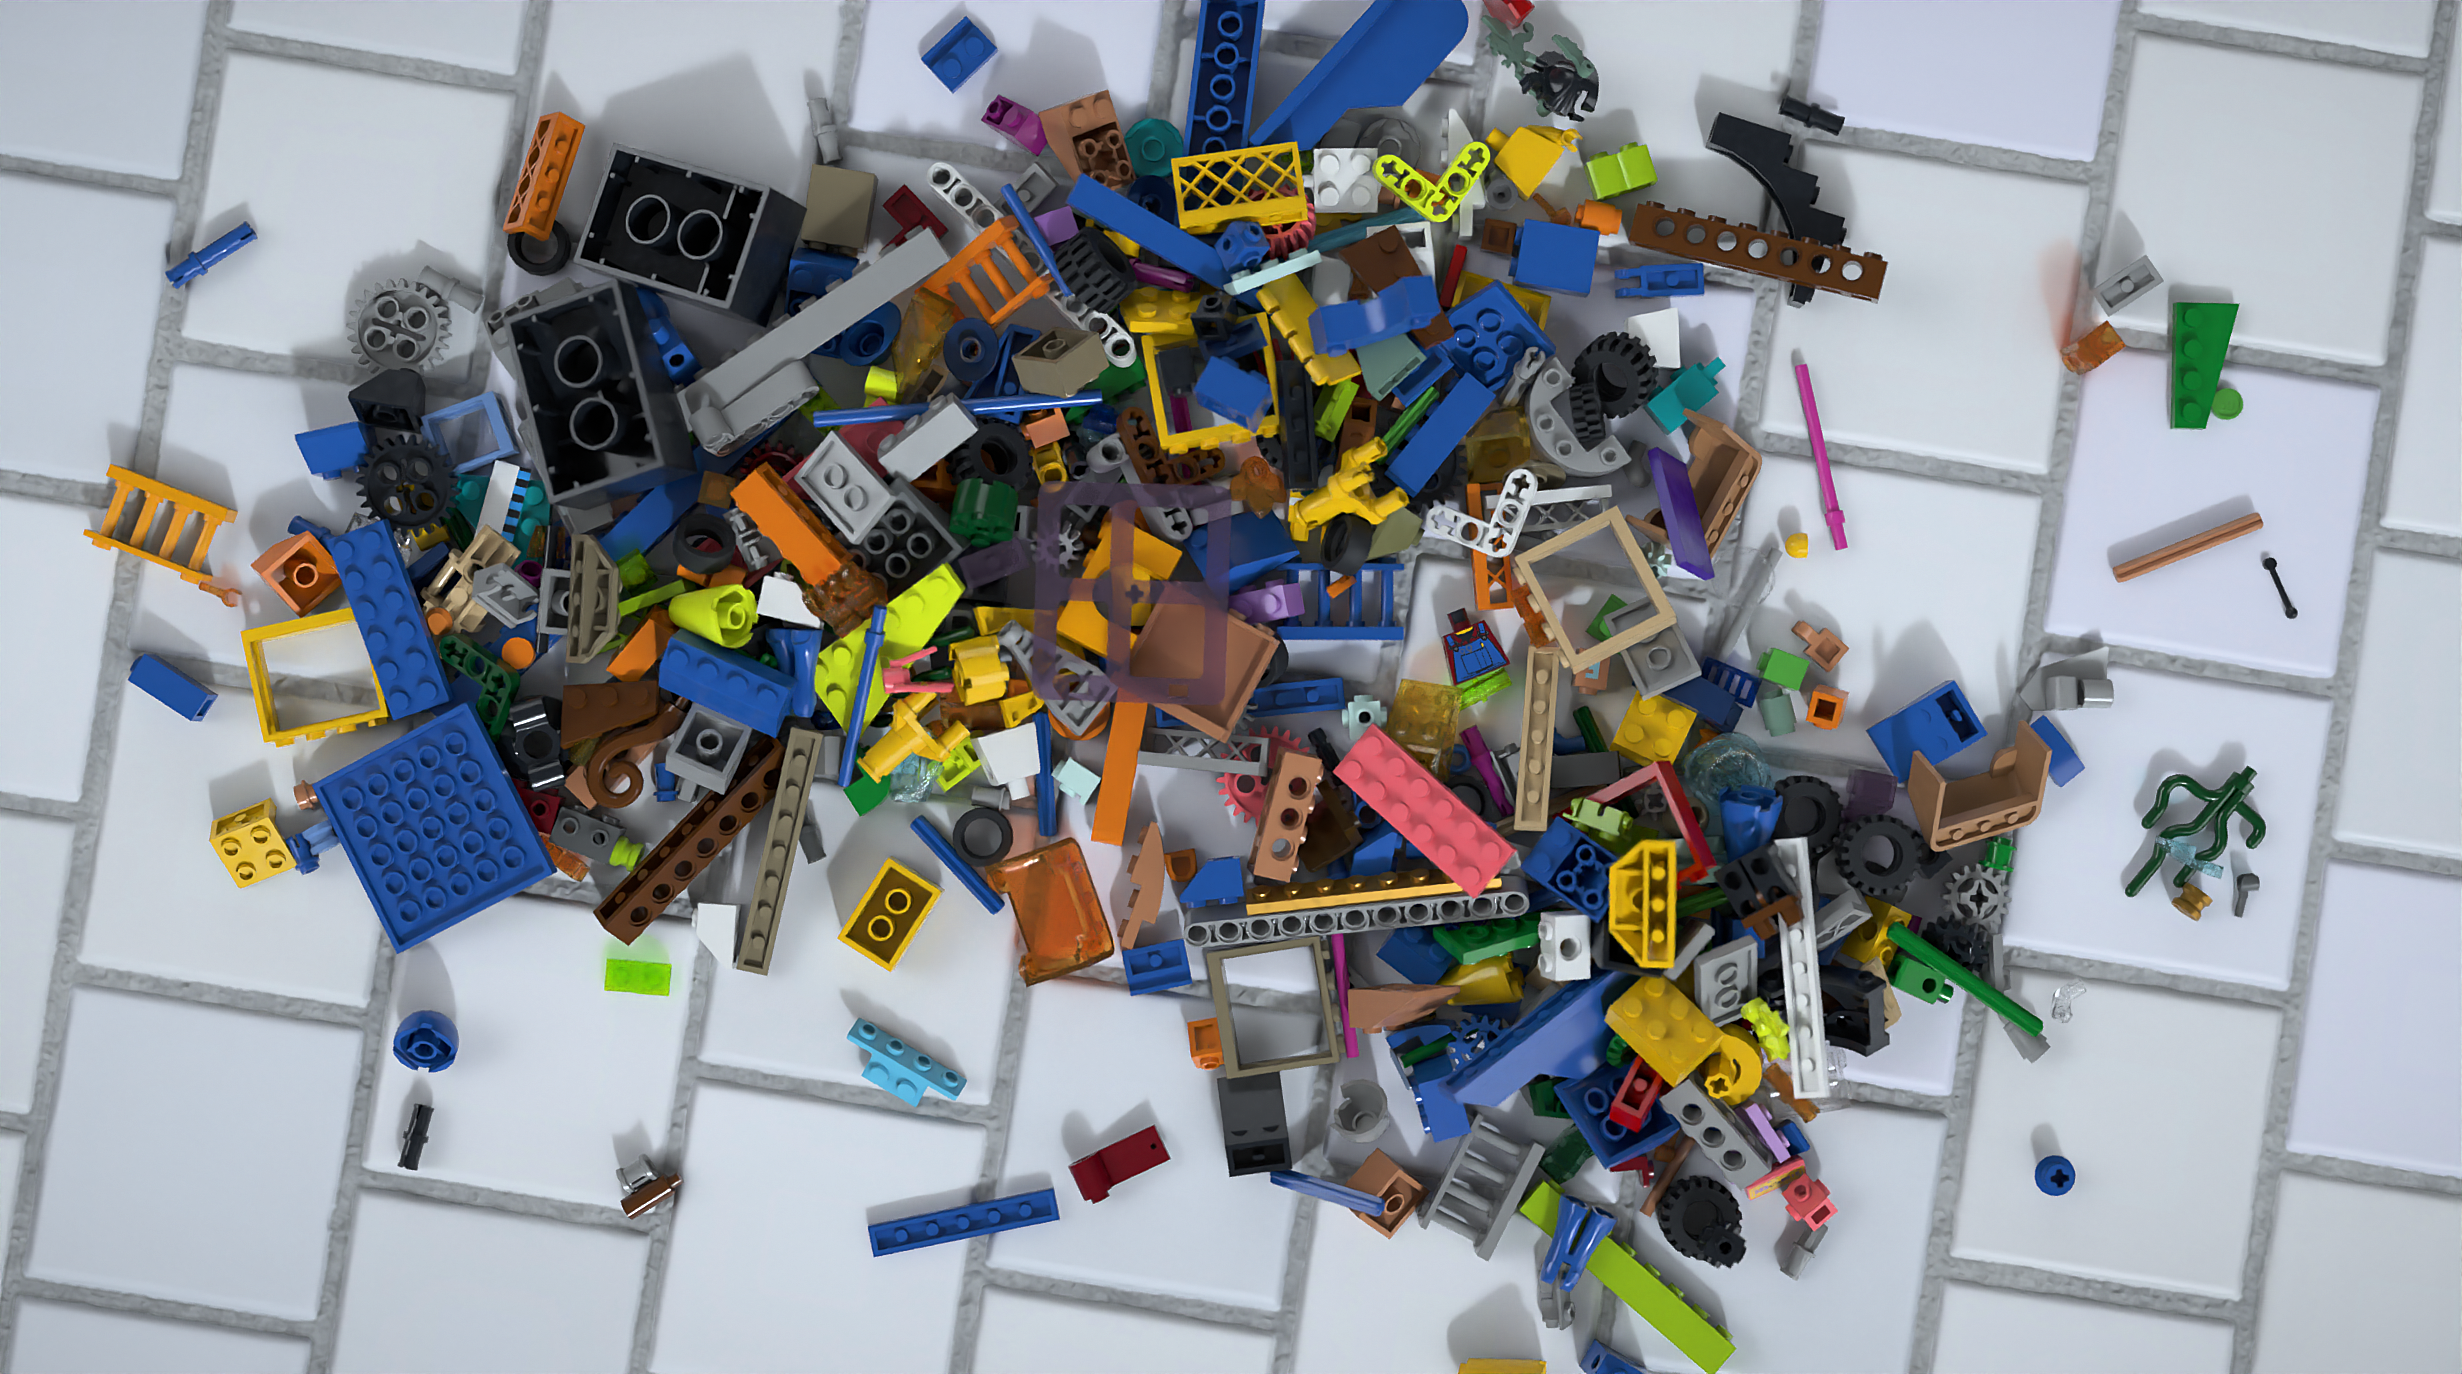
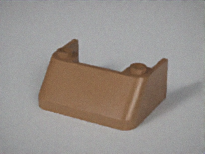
M1685 408L1682 414L1696 425L1688 438L1689 451L1696 457L1688 470V475L1710 559H1712L1761 470L1762 457L1725 423ZM1653 509L1645 516L1643 521L1631 515H1626L1625 521L1649 539L1665 545L1666 548L1672 551L1662 509Z
M2025 720L2018 722L2014 746L1997 751L1991 760L1988 772L1946 784L1944 778L1919 750L1913 752L1908 794L1923 838L1933 851H1944L2031 824L2037 819L2041 812L2052 749Z

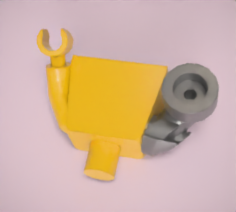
M1528 125L1526 127L1519 126L1513 135L1508 137L1495 127L1485 140L1487 145L1498 152L1493 162L1487 167L1483 178L1486 202L1489 207L1498 212L1508 211L1514 206L1518 196L1527 202L1565 149L1561 146H1565L1570 152L1575 153L1578 149L1575 145L1571 144V141L1575 138L1583 140L1582 135L1573 128L1565 131L1551 126Z

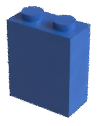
M1525 219L1522 227H1516L1513 245L1519 246L1517 258L1511 257L1508 276L1513 277L1512 285L1586 298L1590 294L1600 231Z

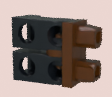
M1774 840L1713 872L1731 905L1742 919L1741 922L1744 928L1747 929L1752 926L1762 941L1780 931L1772 915L1779 912L1787 927L1805 918L1802 907L1798 902L1803 898V895L1799 889L1797 890L1793 878L1782 863L1777 853L1780 850Z

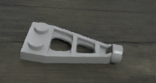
M1016 620L1008 622L997 636V639L1012 652L1052 714L1077 736L1082 735L1119 688L1117 685L1109 682L1110 678L1098 667L1025 630ZM1022 636L1021 642L1019 644H1015ZM1038 648H1041L1054 658V662L1043 675L1039 673L1030 661V658ZM1061 668H1067L1077 673L1081 680L1067 699L1061 698L1052 684V679Z

